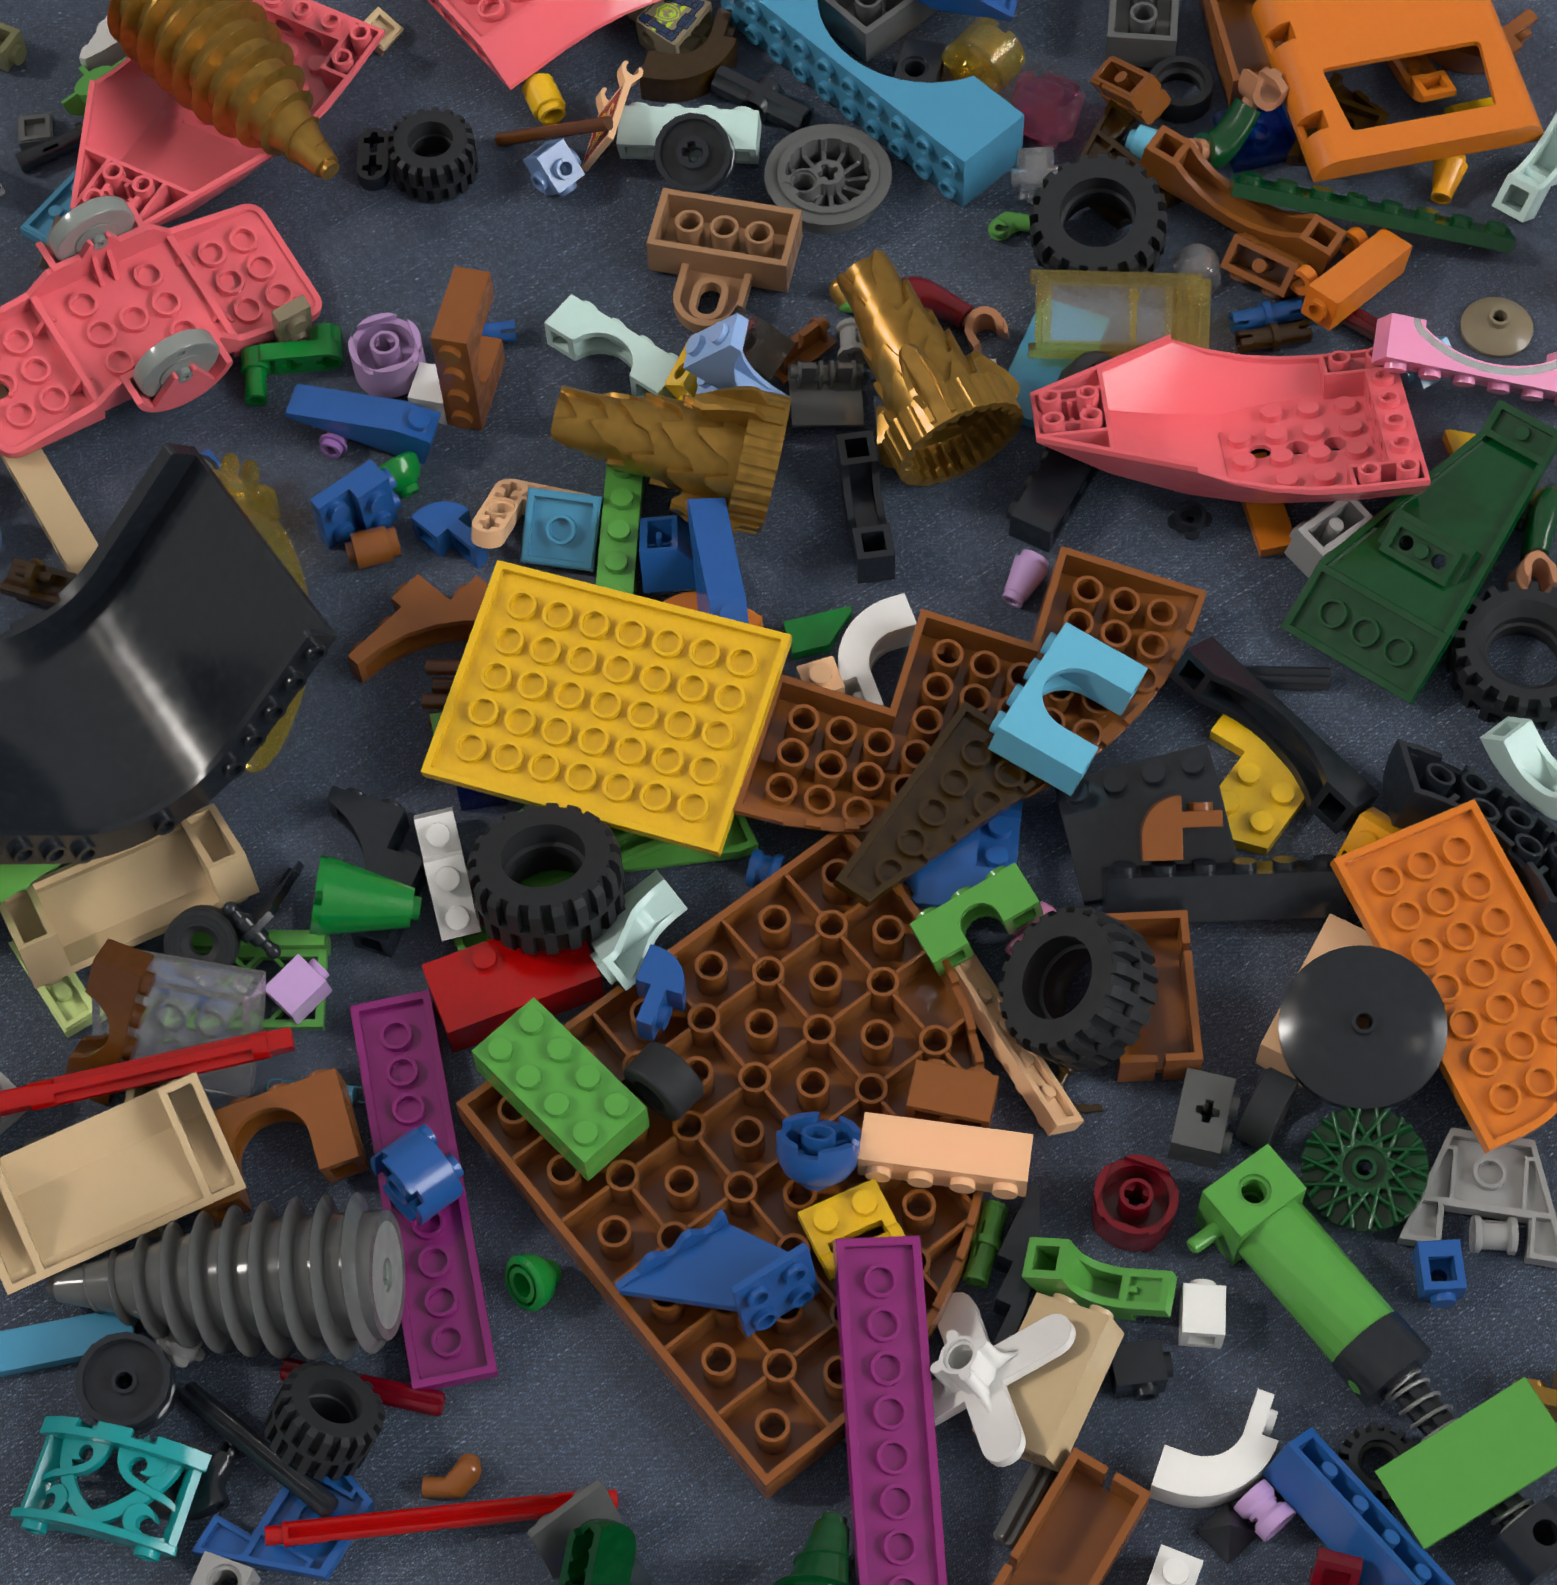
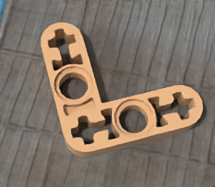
M518 479L498 481L472 521L471 540L473 544L481 548L491 549L502 546L521 515H525L528 487L578 494L586 493Z

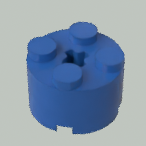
M425 1124L420 1125L418 1128L410 1129L370 1159L375 1176L383 1172L387 1184L382 1189L388 1198L410 1222L417 1218L418 1226L423 1225L461 1197L463 1186L458 1179L464 1175L460 1163L451 1154L445 1157L437 1146L436 1136Z

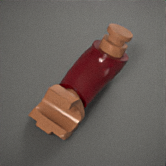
M919 276L907 277L923 307L932 309L937 319L945 321L960 330L965 329L966 340L972 352L975 350L980 353L982 352L980 341L976 337V334L980 331L990 329L997 334V337L1009 339L1008 325L996 309L989 306L975 308L930 279Z

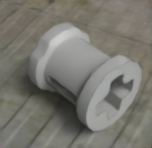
M848 318L840 321L835 327L836 337L840 339V349L837 353L838 360L840 362L855 360L856 364H865L867 361L861 349L865 345L855 319Z
M1472 1215L1469 1225V1247L1471 1253H1480L1482 1249L1506 1251L1507 1255H1515L1519 1242L1518 1221L1516 1217H1509L1507 1221L1482 1220L1480 1215Z

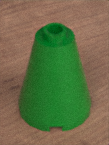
M321 855L310 934L321 936L409 928L411 920L419 921L422 897L414 896V887L337 858Z

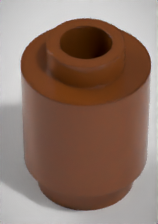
M382 525L350 533L351 541L344 543L349 564L357 563L359 570L394 561L393 557L402 555L394 526L385 528Z

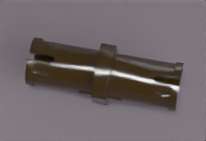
M1308 320L1278 325L1277 322H1270L1266 327L1237 330L1235 333L1236 346L1241 345L1237 350L1239 354L1269 349L1273 352L1279 351L1282 346L1310 343L1312 341L1311 328H1306L1310 326Z

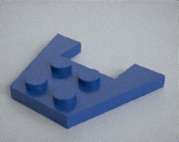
M342 1474L339 1480L332 1481L327 1476L323 1480L315 1479L339 1500L338 1508L333 1511L330 1517L371 1513L375 1507L373 1500L351 1475L346 1477ZM283 1486L252 1535L216 1514L191 1552L194 1556L202 1557L204 1551L249 1567L328 1581L354 1539L333 1540L285 1548L284 1544L266 1546L265 1526L281 1525L282 1521L322 1518Z

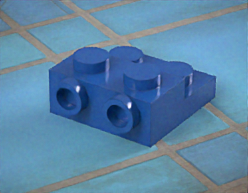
M370 459L310 499L321 541L329 550L339 543L350 540V533L382 525L385 528H389L393 522L398 520L397 510L402 507V504L393 491L397 487V483L388 469L383 468L381 470Z

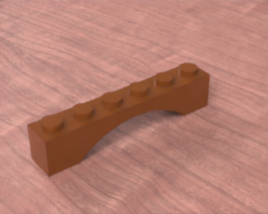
M1165 125L1160 127L1144 149L1139 165L1147 170V178L1150 176L1154 177L1162 189L1237 233H1249L1309 262L1308 265L1316 271L1318 277L1326 272L1336 258L1347 231L1318 214L1287 211L1265 203L1231 197L1229 191L1230 182L1212 167L1192 141Z

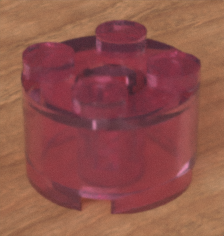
M1035 71L1024 72L1017 78L1011 100V105L1025 115L1023 135L1036 139L1037 143L1042 147L1057 148L1058 142H1065L1073 138L1084 103L1085 93L1080 95L1078 93L1080 86L1062 75L1045 72L1044 77H1033Z

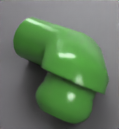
M1005 211L990 222L988 226L990 237L994 240L1002 241L1018 231L1030 233L1029 214Z

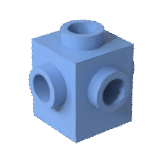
M563 138L547 141L523 159V162L532 174L530 178L533 185L538 191L544 193L545 196L559 194L562 197L577 188L576 181L585 175L580 166L581 160L578 154L567 146Z

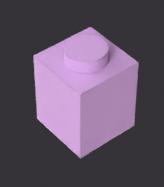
M299 954L263 988L268 996L297 1025L333 991L326 981L330 974L314 958L307 963Z

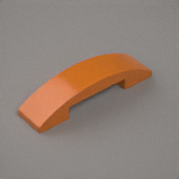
M1425 54L1387 61L1401 87L1414 100L1427 102L1456 96L1457 89L1445 70L1436 71Z

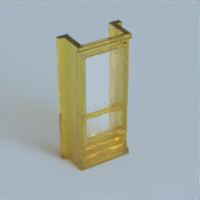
M1030 270V285H1036L1035 342L1028 343V358L1076 359L1084 352L1090 351L1104 352L1114 358L1171 334V339L1209 349L1211 279H1203V274Z

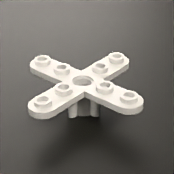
M963 1292L953 1293L938 1323L945 1346L941 1350L939 1360L930 1367V1371L936 1377L932 1381L935 1426L967 1409L982 1453L986 1459L997 1467H1006L1021 1457L1026 1445L1025 1435L1007 1386L1069 1350L1075 1340V1327L1066 1316L1051 1314L993 1346L974 1300Z

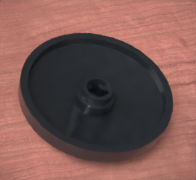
M1362 945L1347 946L1329 951L1315 958L1294 977L1283 997L1280 1007L1278 1037L1282 1055L1290 1072L1309 1093L1337 1108L1345 1110L1347 1107L1352 1108L1353 1111L1359 1108L1362 1109V1112L1374 1111L1375 1108L1384 1110L1385 1108L1397 1106L1416 1095L1430 1081L1441 1062L1446 1047L1447 1017L1444 1004L1435 985L1412 961L1384 948ZM1361 1018H1366L1369 1020L1370 1028L1361 1029L1357 1026L1356 1021L1359 1022Z

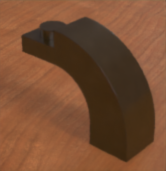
M718 9L708 39L702 46L691 52L668 54L648 50L642 67L643 75L640 78L641 99L663 103H676L697 99L711 92V83L715 72L721 65H728L735 69L738 63V27L733 25L732 10Z

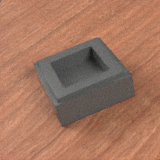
M52 112L17 117L18 141L21 151L55 137V120Z

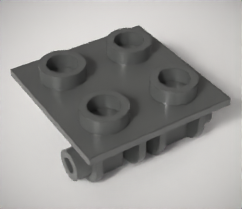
M797 360L796 364L787 365L792 427H865L861 387L863 364H856L855 360H851V362H838L837 365H834V360H830L829 365H824L823 360H819L818 365H816V362L801 363V360Z

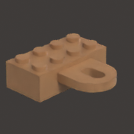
M663 188L646 242L649 270L678 275L673 293L674 312L678 321L685 328L698 333L736 313L743 316L751 287L788 293L803 237L802 210ZM708 291L718 292L720 298L716 310L710 314L700 313L697 309L701 296Z

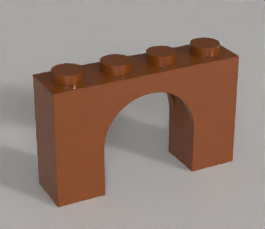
M454 266L430 340L447 423L460 429L472 428L483 430L506 361L502 339L482 336L494 298L491 272Z
M335 1068L315 1070L308 1074L305 1079L293 1083L284 1082L273 1085L268 1089V1092L253 1097H239L232 1100L228 1106L214 1110L242 1178V1157L247 1144L261 1129L277 1122H295L308 1128L319 1170L330 1184L369 1170L347 1085ZM245 1188L201 1208L200 1212H208L214 1224L223 1222L228 1208L232 1205L240 1207L244 1214L251 1212L252 1209Z

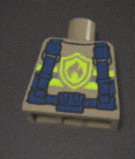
M663 0L628 14L629 19L636 22L638 39L641 46L647 50L668 54H684L697 49L701 45L700 39L703 36L707 37L711 33L714 24L712 3L706 0ZM693 35L696 37L686 42L684 41L688 36Z

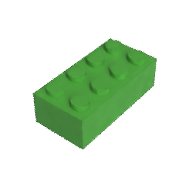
M534 997L472 1050L477 1071L587 1181L592 1179L650 1127L647 1107Z

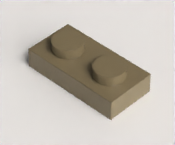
M304 295L271 311L275 343L310 340V329L312 328L311 306Z

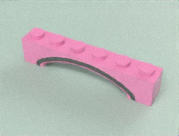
M1396 313L1388 314L1377 320L1371 363L1383 365L1386 372L1402 374L1406 373L1407 370L1417 372L1418 377L1424 380L1436 381L1446 378L1453 380L1452 384L1458 387L1471 388L1476 384L1487 387L1486 391L1492 394L1504 395L1509 394L1510 391L1521 394L1520 398L1527 401H1542L1543 398L1554 400V405L1557 406V351L1548 354L1546 362L1528 366L1492 364L1466 356L1443 343L1426 328L1427 320Z

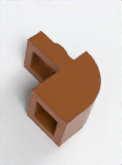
M1179 794L1160 799L1149 808L1141 823V860H1183L1182 828L1223 826V810L1213 809V802H1189V810H1182V798Z

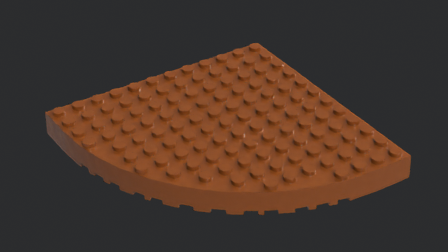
M830 832L667 950L679 961L683 969L687 999L684 1011L672 1008L671 1017L666 1029L658 1030L654 1042L662 1043L678 1054L698 1075L704 1087V1094L681 1119L674 1122L658 1115L634 1093L624 1077V1068L647 1044L652 1042L638 1037L636 1018L645 998L638 996L636 983L627 991L621 984L563 1025L647 1107L650 1127L589 1181L488 1081L456 1102L461 1122L766 1500L820 1459L846 1436L835 1279L829 1280L798 1219V1212L869 1181L865 1175H858L857 1162L853 1172L844 1181L824 1190H810L804 1185H800L786 1176L777 1160V1130L780 1131L782 1129V1121L785 1118L798 1113L814 1111L820 1112L819 1119L838 1123L839 1115L844 1116L856 1123L862 1134L865 1112L906 1117V1104L916 1060L939 1059L949 1063L951 1067L966 1070L970 1067L984 1069L983 1052L980 1049L971 1007L969 1002L966 1001L959 985L960 981L956 971L952 968L947 958L942 961L945 968L944 974L939 976L910 926V923L916 920L917 915L921 911L901 886L898 885L868 907L834 886L836 877L861 844L860 840L852 832ZM890 1179L888 1182H877L905 1236H920L929 1341L938 1327V1323L963 1275L972 1246V1239L979 1223L984 1191L975 1190L970 1194H962L952 1191L947 1186L933 1184L929 1188H918L909 1185L907 1181ZM722 1209L727 1216L729 1224L787 1252L804 1242L809 1248L820 1292L805 1306L790 1310L779 1317L771 1327L765 1330H758L747 1337L742 1329L737 1311L620 1295L614 1284L626 1274L636 1269L644 1255L651 1251H666L674 1245L682 1232L687 1229L704 1228L710 1224L716 1213ZM881 1225L854 1238L876 1237L885 1233Z

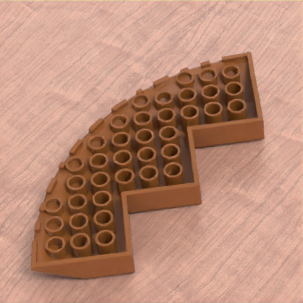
M1061 546L1052 568L1031 642L921 608L890 708L781 674L761 736L734 805L733 813L783 826L831 832H870L963 702L966 701L992 719H995L1000 710L1007 713L1010 706L1006 702L1017 684L1025 686L1028 680L1024 679L1023 676L1034 658L1042 660L1044 654L1040 650L1051 632L1058 635L1066 622L1148 668L1137 691L1121 716L1090 698L1073 691H1054L1043 696V703L1047 712L1059 725L1099 747L1095 754L1096 756L1108 747L1146 709L1169 678V674L1177 664L1194 631L1207 591ZM1047 782L1044 783L1024 798L1032 796L1033 794L1050 786V784Z

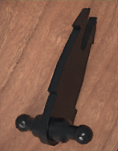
M299 860L292 869L289 867L275 883L276 885L253 915L243 913L237 903L233 901H228L223 905L224 914L235 921V928L241 933L239 938L244 943L250 942L254 947H261L266 952L267 957L271 959H276L281 955V948L269 939V932L264 926L277 913L280 904L287 896L297 877L300 876L304 865Z

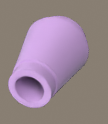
M1024 549L1020 555H1016L1002 595L1003 601L1015 608H1021L1048 575L1046 569L1049 566V562L1042 555L1032 550Z

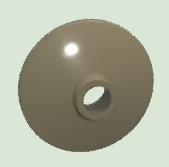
M1487 297L1473 302L1465 309L1460 321V332L1465 343L1475 352L1491 358H1508L1519 354L1529 345L1533 336V322L1527 311L1516 302L1501 297Z

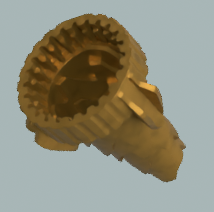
M874 250L868 258L859 260L851 265L845 273H840L837 283L854 313L855 323L865 345L864 348H861L862 353L877 380L873 383V386L884 405L876 407L877 448L883 466L895 468L900 479L905 484L930 486L949 481L964 475L968 471L974 470L1006 447L1007 443L1017 434L1024 418L1023 411L1017 402L1021 388L1018 381L1007 370L979 351L975 350L971 354L969 353L964 356L950 329L948 328L944 331L932 309L923 307L908 278L901 279L885 251Z
M561 386L550 434L551 439L558 441L561 445L584 452V455L594 459L606 461L607 466L612 469L650 477L649 484L682 491L681 495L672 498L669 511L679 514L687 522H689L686 502L688 499L725 498L732 533L741 532L755 535L756 533L761 534L767 515L786 432L791 397L763 391L753 386H735L695 394V397L683 395V400L645 392L644 398L617 392L598 394Z

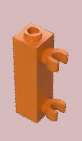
M1353 226L1345 235L1351 240H1348L1340 248L1347 256L1323 275L1318 277L1316 271L1307 264H1303L1295 270L1294 274L1300 278L1292 283L1290 288L1298 295H1306L1301 313L1330 331L1404 273L1413 245L1386 228H1382L1368 239L1363 229Z

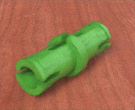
M985 1200L982 1204L981 1216L972 1239L969 1260L962 1278L963 1281H966V1284L973 1287L987 1288L989 1286L993 1264L1003 1244L1001 1236L1009 1207H1005L1006 1205L999 1201Z

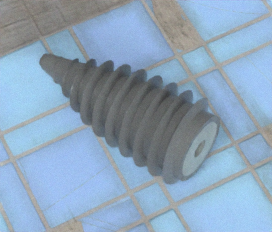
M353 1193L345 1212L340 1213L334 1199L329 1194H324L316 1206L315 1213L312 1215H308L307 1209L299 1197H293L287 1204L284 1215L281 1218L277 1217L272 1204L264 1200L257 1206L251 1222H247L244 1213L237 1205H232L228 1208L221 1227L217 1228L208 1212H200L194 1221L191 1233L184 1235L178 1222L172 1220L167 1224L162 1240L157 1243L151 1244L147 1235L141 1234L136 1241L135 1248L118 1254L113 1249L109 1257L90 1263L84 1261L82 1265L69 1267L49 1276L47 1280V1293L50 1299H56L60 1304L91 1308L98 1314L105 1312L114 1313L127 1326L136 1325L141 1320L148 1334L156 1339H164L172 1332L177 1342L185 1348H194L201 1341H204L208 1348L217 1354H224L235 1345L244 1356L255 1357L266 1347L270 1354L278 1359L288 1358L298 1349L309 1360H317L329 1349L337 1359L343 1361L350 1359L360 1346L369 1354H376L382 1349L387 1340H391L396 1335L404 1308L405 1256L401 1232L393 1213L389 1210L369 1211L367 1202L361 1193Z

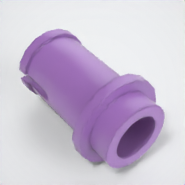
M327 431L319 439L320 450L330 458H339L348 449L346 444L348 438Z

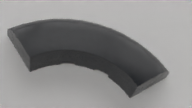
M1398 739L1388 756L1382 786L1392 826L1404 829L1475 799L1551 938L1557 942V828L1543 816L1538 818V820L1535 819L1530 813L1520 807L1523 800L1499 783L1492 788L1482 776L1476 773L1477 770L1468 765H1465L1463 770H1460L1441 761L1443 754Z

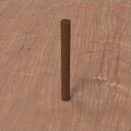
M610 116L500 132L496 134L495 142L499 147L609 131L613 129V120Z

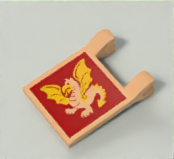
M626 60L617 70L620 88L610 100L606 98V87H603L596 96L598 117L610 116L613 120V129L592 133L581 166L582 170L586 172L614 140L629 90L643 75V69L640 67L635 71L634 75L630 74L626 69L628 64Z

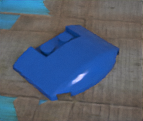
M1023 799L903 882V885H908L914 895L911 896V900L917 908H937L951 900V896L957 890L966 886L973 887L985 880L987 874L999 866L1007 867L1014 862L1017 865Z

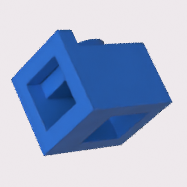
M1460 1239L1417 1241L1411 1254V1260L1415 1269L1419 1301H1430V1305L1433 1308H1448L1456 1305V1300L1462 1299L1467 1289ZM1439 1275L1444 1281H1432L1431 1276Z

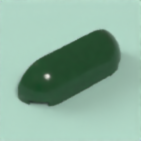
M607 1518L591 1519L584 1522L580 1527L573 1529L567 1540L559 1585H630L636 1555V1538L632 1530L618 1521Z

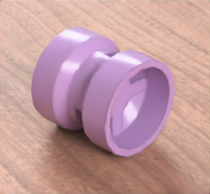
M1266 1479L1261 1480L1252 1487L1233 1508L1243 1519L1256 1522L1255 1533L1264 1542L1275 1536L1296 1514V1511L1287 1502L1277 1503L1275 1489Z

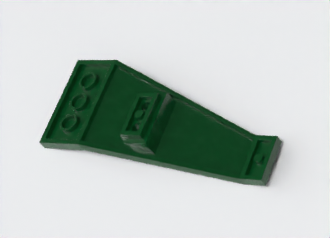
M1499 399L1480 432L1429 472L1431 483L1423 493L1399 496L1344 542L1319 560L1280 628L1404 701L1414 704L1457 632L1538 484L1557 453V430ZM1412 537L1414 541L1413 547L1407 551L1403 550V540ZM1439 556H1445L1446 565L1441 569H1436L1434 565L1435 559Z

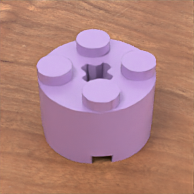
M380 313L367 317L357 325L358 330L353 337L350 336L348 341V349L358 384L372 396L394 398L409 393L419 362L426 363L421 335L417 326L409 319L404 321L392 313Z

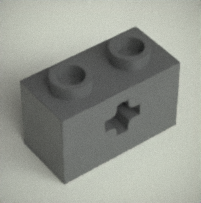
M1187 1067L1167 1158L1216 1169L1220 1155L1228 1157L1233 1132L1225 1131L1228 1118L1236 1119L1241 1095L1233 1093L1236 1078ZM1202 1115L1210 1116V1123L1201 1122Z

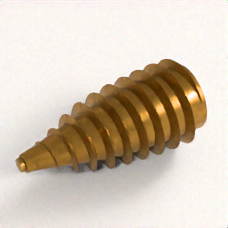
M109 0L107 25L114 40L121 44L124 53L131 60L137 62L144 73L156 79L162 90L174 95L176 101L182 107L193 110L199 120L206 124L214 125L216 130L223 136L237 138L246 147L263 148L267 154L273 156L284 155L290 163L300 165L317 178L329 180L337 174L340 167L337 163L338 159L328 145L329 141L325 140L319 129L320 119L312 116L310 112L313 105V95L310 91L302 90L305 84V72L302 67L293 65L294 52L292 47L287 43L281 42L279 28L275 23L267 21V14L262 5L253 2V0Z

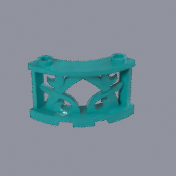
M46 1416L39 1432L47 1436L21 1507L12 1508L10 1517L22 1521L20 1528L40 1536H45L47 1531H59L108 1541L134 1549V1557L152 1563H158L159 1558L175 1557L178 1550L177 1544L202 1472L207 1471L212 1455L158 1436L156 1442H152L151 1438L148 1437L135 1439L132 1438L134 1429L99 1421L97 1426H91L84 1423L78 1417ZM89 1448H93L92 1458L85 1462L83 1460L84 1452ZM112 1452H117L120 1474L136 1490L114 1503L93 1510L80 1491L77 1477L95 1472L106 1463ZM141 1460H145L148 1463L144 1471H139L141 1475L149 1479L145 1483L138 1480L132 1472L133 1465ZM183 1472L185 1474L175 1503H173L163 1493L174 1484ZM58 1480H61V1483H62V1484H56V1483H57ZM56 1497L54 1504L47 1509L50 1499ZM154 1500L171 1510L162 1538L149 1536L140 1530V1524L145 1519H152L160 1525L157 1514L147 1506ZM69 1506L76 1516L65 1514ZM122 1519L124 1529L109 1525L108 1523Z

